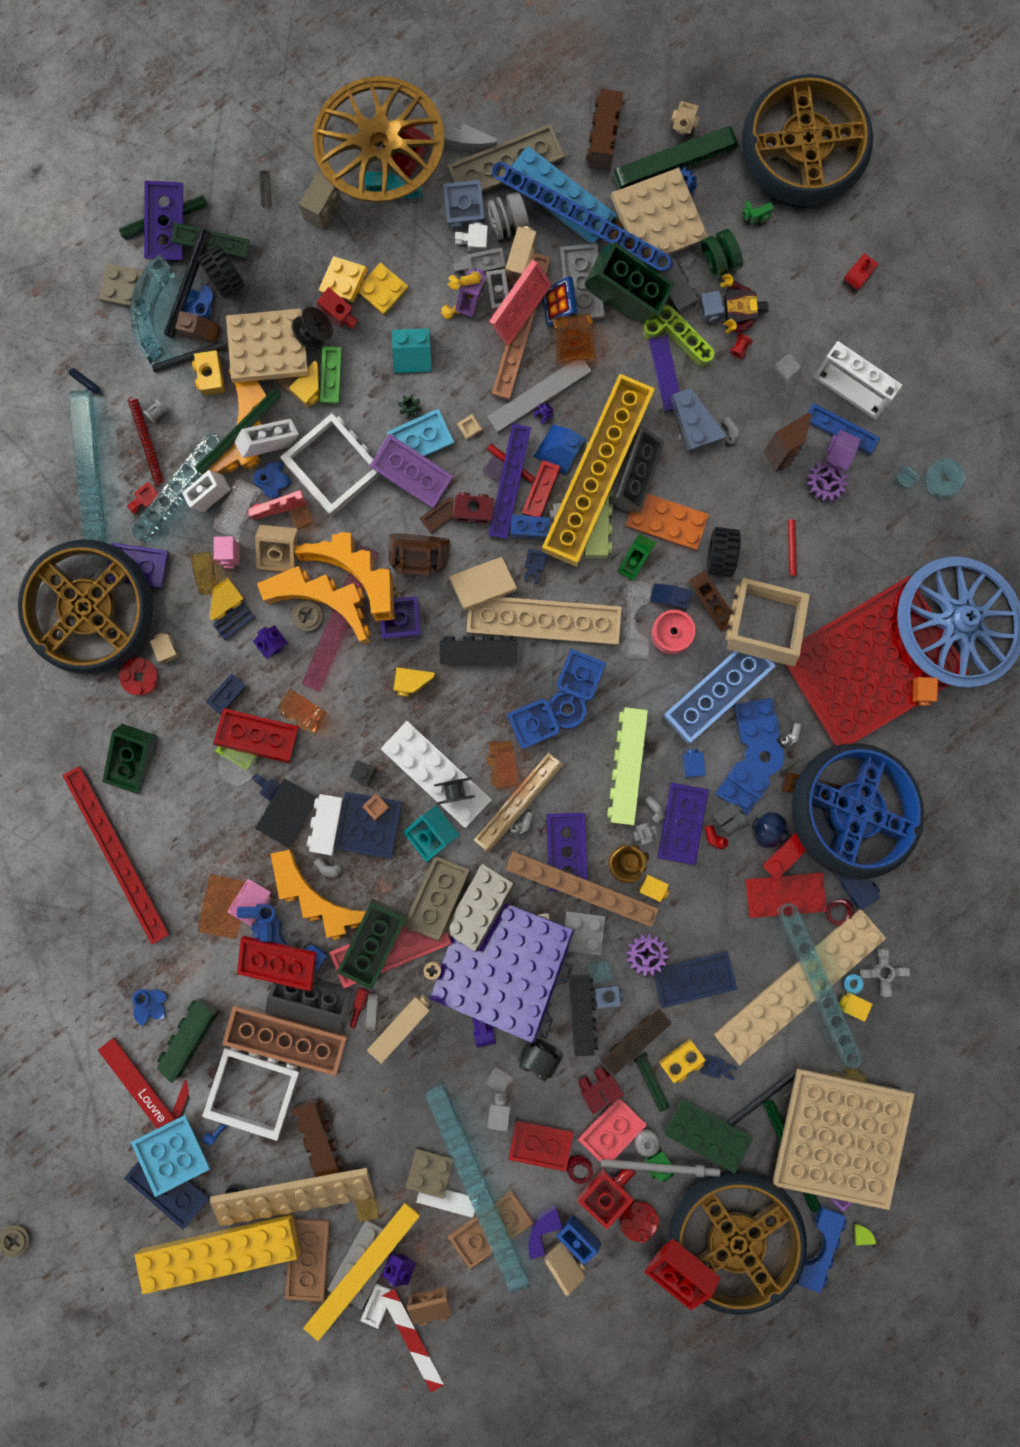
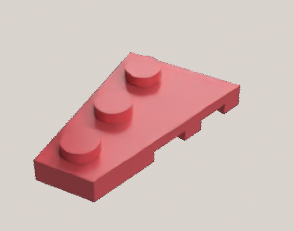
M301 490L266 503L255 504L252 508L248 509L252 520H257L308 505L306 498Z

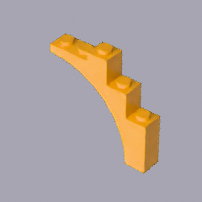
M258 381L235 383L239 404L237 424L266 397ZM258 420L252 427L261 425L260 421ZM234 443L208 470L223 475L227 472L235 471L240 464L245 470L253 469L261 459L258 455L243 458Z
M340 532L332 535V542L322 541L315 544L304 543L295 546V554L300 561L329 563L352 574L363 585L368 594L371 614L375 621L395 619L394 582L390 570L380 568L374 571V558L371 552L366 550L355 552V540L351 533Z
M300 566L257 583L262 599L267 604L290 599L312 600L325 604L344 616L353 628L359 642L363 645L371 642L369 639L371 632L369 627L363 623L362 619L365 616L360 607L365 605L363 601L365 594L362 588H358L354 583L338 589L335 580L327 575L310 581L307 570H303Z
M293 850L271 853L279 899L285 898V902L297 900L296 896H299L302 917L308 918L309 921L320 919V915H322L326 938L332 937V940L344 938L343 934L348 933L347 925H349L350 929L359 927L366 911L351 910L338 906L317 893L299 870Z

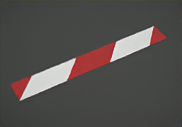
M395 1289L382 1295L381 1297L430 1392L444 1386Z

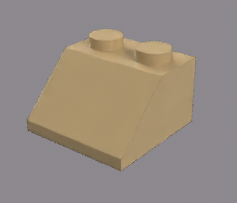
M259 525L255 536L257 569L285 572L295 568L297 556L295 554V546H298L297 528Z
M561 1241L545 1250V1263L564 1294L568 1296L586 1278L584 1271L587 1269L579 1260L577 1261L576 1257Z

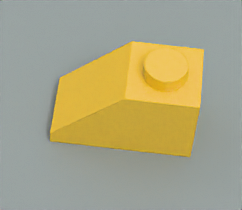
M316 361L308 367V376H299L289 387L291 393L307 408L310 405H315L320 398V368Z
M396 668L393 690L398 692L397 696L409 697V694L414 695L433 681L436 674L433 672Z

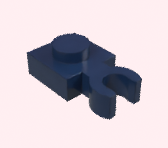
M529 548L525 568L530 570L525 574V582L528 581L529 576L533 575L535 577L534 584L538 583L539 575L537 571L543 572L547 557L546 553Z
M705 1054L704 1059L706 1061L703 1062L704 1066L701 1068V1074L720 1079L721 1074H724L727 1079L734 1080L735 1077L729 1075L728 1070H737L735 1065L727 1064L725 1066L724 1059Z

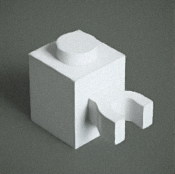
M483 223L469 224L468 233L455 232V244H468V253L487 251L488 225Z

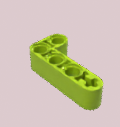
M665 305L659 317L645 322L643 336L647 340L659 337L665 332L698 366L704 368L712 363L714 357L713 348L671 306ZM667 314L670 316V318L666 320L663 319L661 315ZM652 326L655 327L657 331L650 332L647 328ZM680 327L683 332L677 333L674 328ZM693 340L696 345L690 346L687 341Z

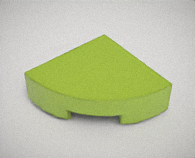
M854 1224L856 1245L876 1244L873 1234L866 1227Z

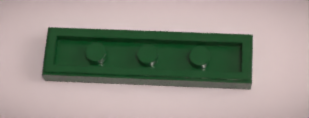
M174 223L171 242L195 247L201 228ZM210 231L211 235L205 250L209 251L218 245L222 247L226 255L247 259L249 239Z

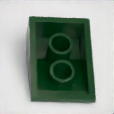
M123 723L115 728L111 734L102 782L138 794L154 754L157 735Z

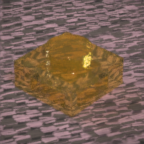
M375 1197L355 1201L359 1222L379 1217Z

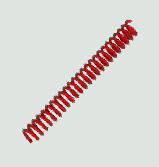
M131 396L127 400L129 402L128 405H130L129 408L136 423L135 426H137L136 429L138 430L141 444H143L142 447H144V454H146L145 457L147 458L150 472H152L151 475H153L154 485L160 487V485L156 484L164 482L165 480L162 479L164 476H159L162 475V472H160L161 469H157L160 465H157L159 462H155L158 460L155 458L157 455H153L156 453L153 451L155 448H150L153 447V444H151L152 441H148L151 438L148 437L150 434H146L149 431L146 430L148 427H144L146 423H144L145 420H142L144 417L142 416L143 413H140L142 411L140 409L141 406H138L140 404L138 402L139 399L129 401L132 398Z

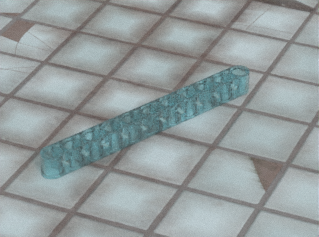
M441 1084L425 1091L424 1094L510 1294L512 1295L529 1287L530 1284L444 1085Z

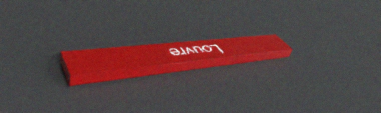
M115 1037L98 1049V1052L157 1129L176 1120V1117Z

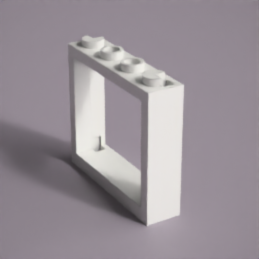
M839 341L836 342L814 376L820 383L875 420L902 386L901 383ZM831 361L885 398H880L879 396H877L876 394L862 386L860 383H858L857 381H855L854 379H852L851 377H849L848 375L834 367L832 364H830ZM822 371L827 374L825 378L820 376ZM874 406L878 409L876 413L871 411Z
M332 413L280 457L283 463L331 517L381 476L372 469L331 504L292 460L333 424L370 465L373 459L369 455V449L364 444L360 445L356 441L358 437L352 430L347 431L344 427L346 425L339 416L335 417Z
M227 1046L224 1048L202 1117L277 1141L281 1136L302 1069H298L297 1065L283 1064L276 1059L264 1058L258 1054ZM229 1056L291 1076L275 1127L213 1108Z

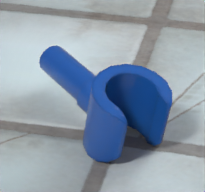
M222 1124L213 1135L207 1132L202 1142L212 1145L228 1125Z

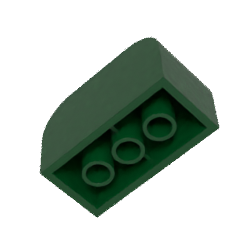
M615 241L601 249L585 281V287L594 296L625 317L642 323L660 316L675 283Z

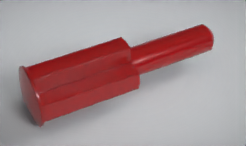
M358 989L353 1004L355 1010L350 1023L351 1028H355L360 1011H364L370 992L367 989Z

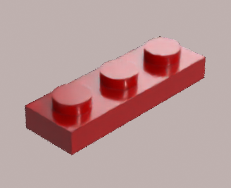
M542 460L522 511L523 515L543 516L561 469L559 465Z

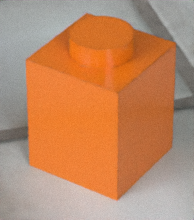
M918 677L913 679V702L919 703V706H931V703L937 702L938 678Z

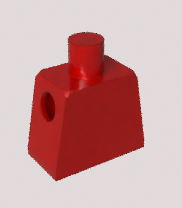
M328 287L317 300V308L323 311L330 321L341 328L343 324H346L349 328L353 329L357 325L359 320L351 315L352 307L331 288Z

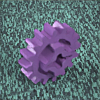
M823 460L822 465L816 463L815 468H811V474L807 476V479L811 481L806 485L812 487L809 493H816L815 499L821 496L822 502L826 498H828L829 502H832L834 497L839 499L841 497L840 493L844 494L846 492L843 487L849 485L848 482H845L849 475L843 474L846 471L845 469H840L830 463L827 464V461ZM826 469L825 473L817 474L819 471ZM831 488H838L836 491L829 493Z
M651 934L646 939L641 935V940L639 941L635 938L634 942L636 944H629L632 951H627L626 953L631 957L627 959V962L632 964L630 968L632 970L637 969L636 973L638 975L643 972L645 977H648L649 973L655 977V971L662 973L661 967H667L664 961L669 960V956L665 955L669 950L668 948H663L665 942L659 943V937L656 936L652 939ZM653 944L660 949V953L654 951ZM648 952H650L652 956H649L646 960L644 955H647ZM636 959L642 960L643 967L637 964Z

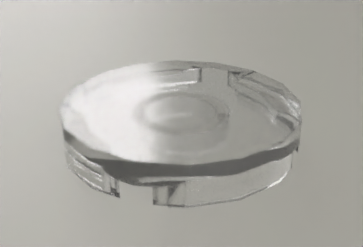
M227 749L219 758L218 772L227 783L243 785L249 782L256 773L257 762L252 754Z

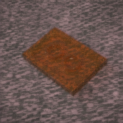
M213 874L209 875L198 932L232 939L237 938L240 920L227 913L246 881Z

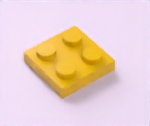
M333 256L319 291L323 294L329 287L343 300L353 303L368 269L366 266Z
M380 262L362 282L358 294L385 316L409 287Z

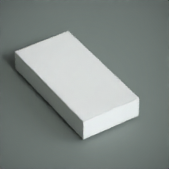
M376 1282L361 1317V1322L377 1329L379 1328L387 1309L381 1296L393 1290L392 1288Z

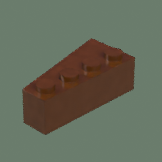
M601 88L600 96H596L595 107H598V111L593 114L592 125H595L594 131L590 132L589 142L592 144L591 149H587L586 160H589V168L611 171L624 92Z
M316 1097L296 1104L291 1112L293 1117L298 1116L297 1128L299 1133H304L303 1145L307 1153L311 1152L312 1156H309V1161L315 1177L341 1173L344 1165L341 1157L338 1158L336 1150H338L335 1138L332 1139L330 1134L332 1126L330 1120L325 1118L324 1112H326L324 1101H320V1098Z

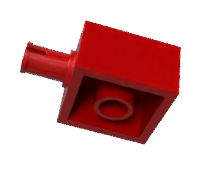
M603 1168L577 1196L578 1203L607 1230L634 1201L632 1194L625 1189V1185L636 1172L623 1169L617 1177H613Z

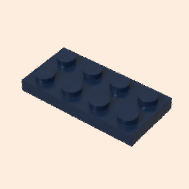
M728 951L667 965V967H661L662 973L655 971L654 980L661 1008L737 990Z
M139 1161L124 1178L182 1230H184L210 1198L191 1180L155 1197Z

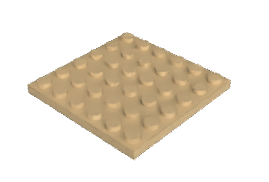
M797 1068L773 1177L774 1185L890 1210L914 1093Z

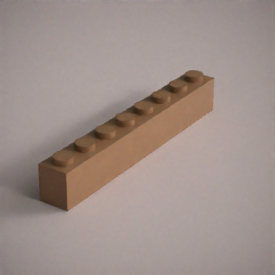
M512 850L505 868L507 871L650 927L653 926L659 910L654 905Z

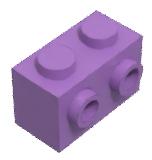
M839 430L837 435L833 434L828 444L826 453L829 454L826 460L835 467L847 470L856 455L861 439Z

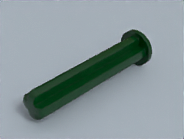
M645 1053L634 1058L633 1061L637 1063L659 1111L663 1112L670 1106L647 1059L648 1054Z

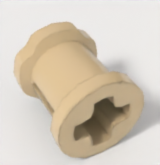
M431 961L425 965L424 975L427 979L435 980L440 976L441 966L438 962ZM432 965L435 966V970H438V973L436 972L434 975H430V971H428V968H431Z

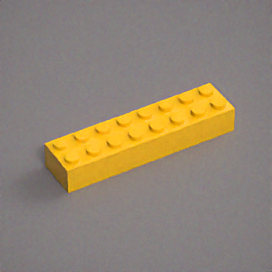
M293 1214L142 1248L134 1256L143 1295L296 1260L300 1256L301 1250Z

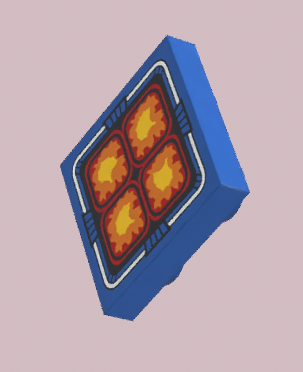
M567 276L551 285L544 295L543 302L547 326L553 327L578 313L573 277Z

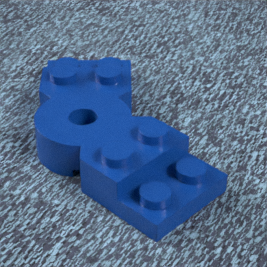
M570 649L556 684L559 692L551 698L550 702L540 699L507 714L522 750L556 736L560 728L572 729L582 723L587 711L585 702L592 700L606 662ZM570 705L573 712L566 715L562 712V707Z
M772 698L733 705L740 743L747 748L744 753V761L735 763L715 795L727 803L733 802L735 805L738 804L746 816H748L756 802L770 785L769 776L778 772L784 763V751L780 744L776 742L780 736V730ZM761 752H765L768 755L766 763L762 762L759 758Z

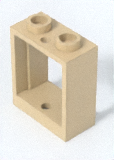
M518 226L505 268L508 284L514 285L530 264L532 254L536 248V231L530 227Z

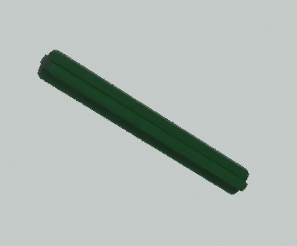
M204 195L183 202V215L207 206ZM167 216L159 218V224L169 221ZM144 218L119 228L121 237L125 239L143 232Z

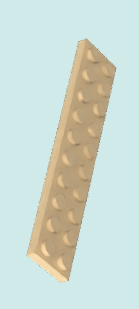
M862 910L855 911L851 919L849 918L833 930L713 1035L734 1060L741 1065L881 944L886 937Z

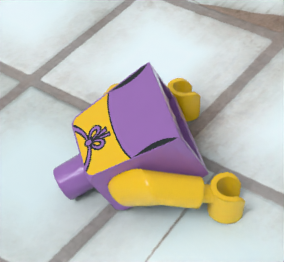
M469 270L467 275L462 276L460 279L455 275L449 276L448 279L451 282L447 283V285L453 290L459 288L460 290L457 303L453 309L449 305L441 308V314L444 318L450 319L455 313H462L473 317L487 278L483 270Z

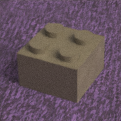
M317 172L299 203L304 220L324 230L325 226L331 223L334 210L338 209L341 205L340 191L324 175Z

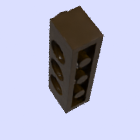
M656 1006L600 1057V1061L615 1076L669 1027L672 1022Z

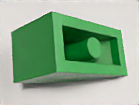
M639 534L617 572L634 581L656 542Z

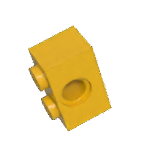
M217 350L194 354L195 361H192L194 372H197L198 379H195L197 390H200L203 396L226 392L220 355ZM211 370L212 374L208 377H205V372Z

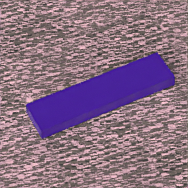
M668 336L649 339V346L664 413L674 411L670 396L680 391Z

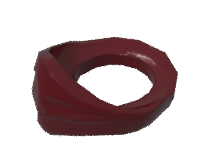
M840 898L832 901L826 911L827 919L830 923L837 926L842 925L853 916L852 903L847 899ZM842 904L847 908L846 916L844 919L836 921L831 917V910L834 906Z
M573 1155L568 1161L567 1174L577 1184L587 1183L593 1175L592 1164L582 1155ZM582 1164L589 1172L587 1177L578 1179L573 1174L574 1167Z

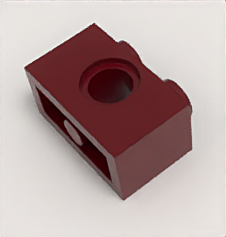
M460 492L459 495L456 494L454 497L452 521L490 524L493 515L494 498H490L487 494H478V496H470V493ZM471 503L475 504L478 510L475 512L471 511L468 505Z

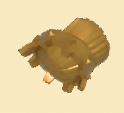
M623 844L611 853L608 861L609 870L614 878L620 882L635 883L647 869L646 861L649 860V854L646 851L642 852L636 844L634 846Z

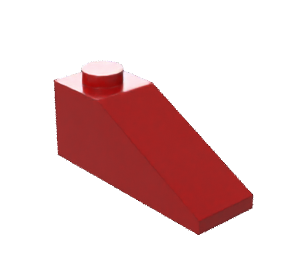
M796 832L770 855L762 866L776 880L806 851Z

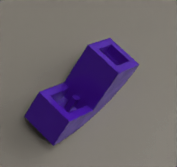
M556 1205L543 1211L532 1225L528 1241L530 1260L545 1255L541 1235L562 1229Z

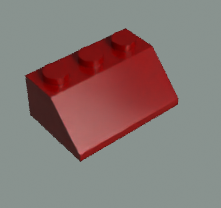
M674 1239L670 1240L660 1249L644 1270L645 1274L691 1311L713 1296L721 1278Z

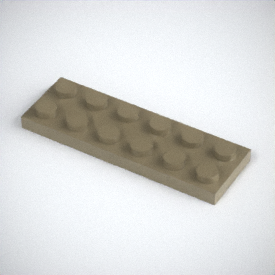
M547 124L447 166L453 182L481 180L482 193L504 185L492 174L494 164L504 162L512 166L527 146L552 165L565 160V156L551 124ZM502 168V169L500 170V172H499V176H500V177H502V176L505 175V173H506V169H505V168Z

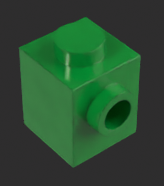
M661 1147L655 1155L645 1158L646 1163L672 1165ZM648 1171L652 1179L657 1178L659 1182L662 1180L664 1182L668 1181L674 1176L673 1173Z

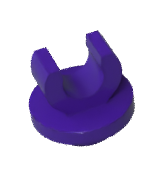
M540 403L538 405L539 410L533 414L534 417H537L541 413L543 419L540 423L543 424L549 418H553L554 410L549 404Z

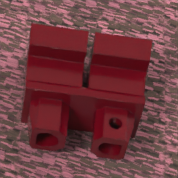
M603 1066L593 1071L598 1079L597 1081L591 1083L587 1075L578 1080L581 1095L592 1114L606 1107V1100L611 1104L624 1095L612 1074L608 1073Z

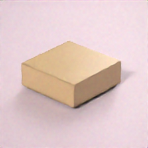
M473 414L457 423L466 441L483 431Z

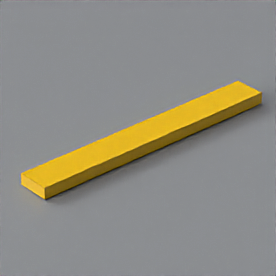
M406 1202L401 1206L305 1324L303 1329L317 1341L321 1339L420 1217V1214Z

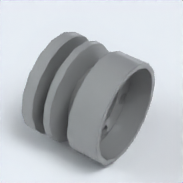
M519 192L506 195V205L503 204L500 198H496L497 208L493 200L487 201L490 225L498 240L504 239L503 230L507 237H511V227L514 228L515 232H517L518 226L529 227L526 209Z

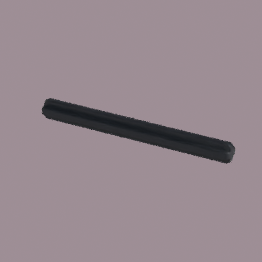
M206 229L200 230L164 331V335L173 338L175 335L179 311L183 312L200 265L199 257L204 254L211 235L210 231Z

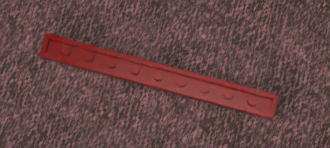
M78 766L63 774L62 776L151 945L166 938L170 933L82 767Z

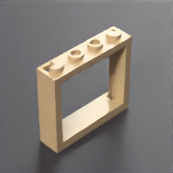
M742 578L740 585H736L734 595L737 598L733 600L731 610L734 613L730 615L728 625L731 628L727 630L725 636L726 640H728L727 649L795 667L800 656L810 594ZM745 594L797 606L790 649L738 636Z

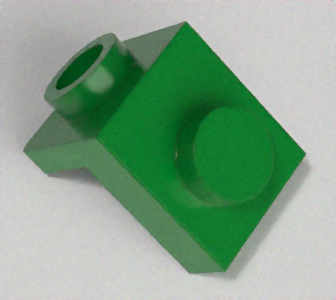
M747 201L744 204L742 213L745 220H748L750 225H753L759 221L763 223L769 220L774 208L771 202L757 209H753L751 203Z

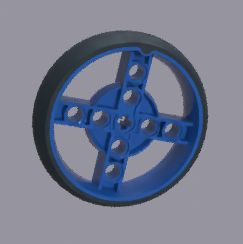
M849 743L831 747L821 752L807 764L795 785L792 797V819L802 846L818 864L828 871L843 877L871 879L896 869L914 851L923 829L924 806L921 792L914 777L900 760L881 748L862 743ZM849 758L861 760L855 781L841 786L838 790L817 781L820 774L836 761ZM867 771L870 773L871 779L867 776ZM882 773L890 780L898 794L902 817L887 811L885 800L877 790ZM862 789L865 791V797L862 795ZM821 792L825 794V800L821 797ZM839 799L842 801V807L838 803ZM812 804L829 810L831 822L838 831L833 851L824 842L817 830L813 818ZM873 815H876L877 822L874 820ZM850 825L854 827V833L851 831ZM877 832L897 839L891 852L883 859L869 864L855 863L861 840L868 839ZM845 843H847L849 847L848 851L845 849Z

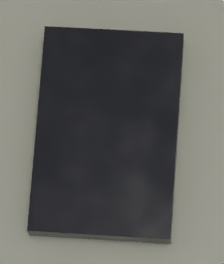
M283 778L254 828L288 847L314 805L315 799L318 797Z

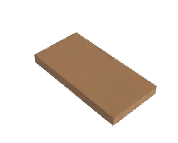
M511 1189L447 1237L471 1270L532 1226L534 1221Z
M294 1218L301 1254L298 1259L287 1262L285 1299L324 1302L330 1220Z

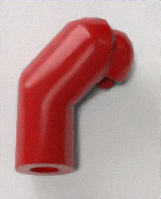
M714 825L705 827L707 840L710 845L717 849H724L729 845L727 838L716 835Z

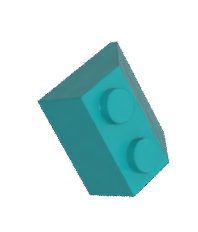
M430 329L392 330L394 374L432 372Z
M436 805L421 815L403 832L425 862H428L460 836Z

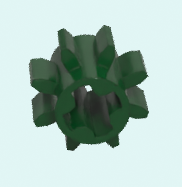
M413 394L410 397L403 396V402H398V405L403 407L400 409V414L405 413L407 419L413 415L416 418L417 411H422V408L417 406L420 404V399L415 400ZM410 404H413V406L410 409H407V407H409Z

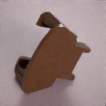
M389 534V563L398 570V574H419L429 577L430 573L440 572L445 569L449 558L450 540L442 537L416 534ZM397 547H400V550H399L400 561H397V554H398V548H397ZM432 550H438L437 565L433 564L431 568Z

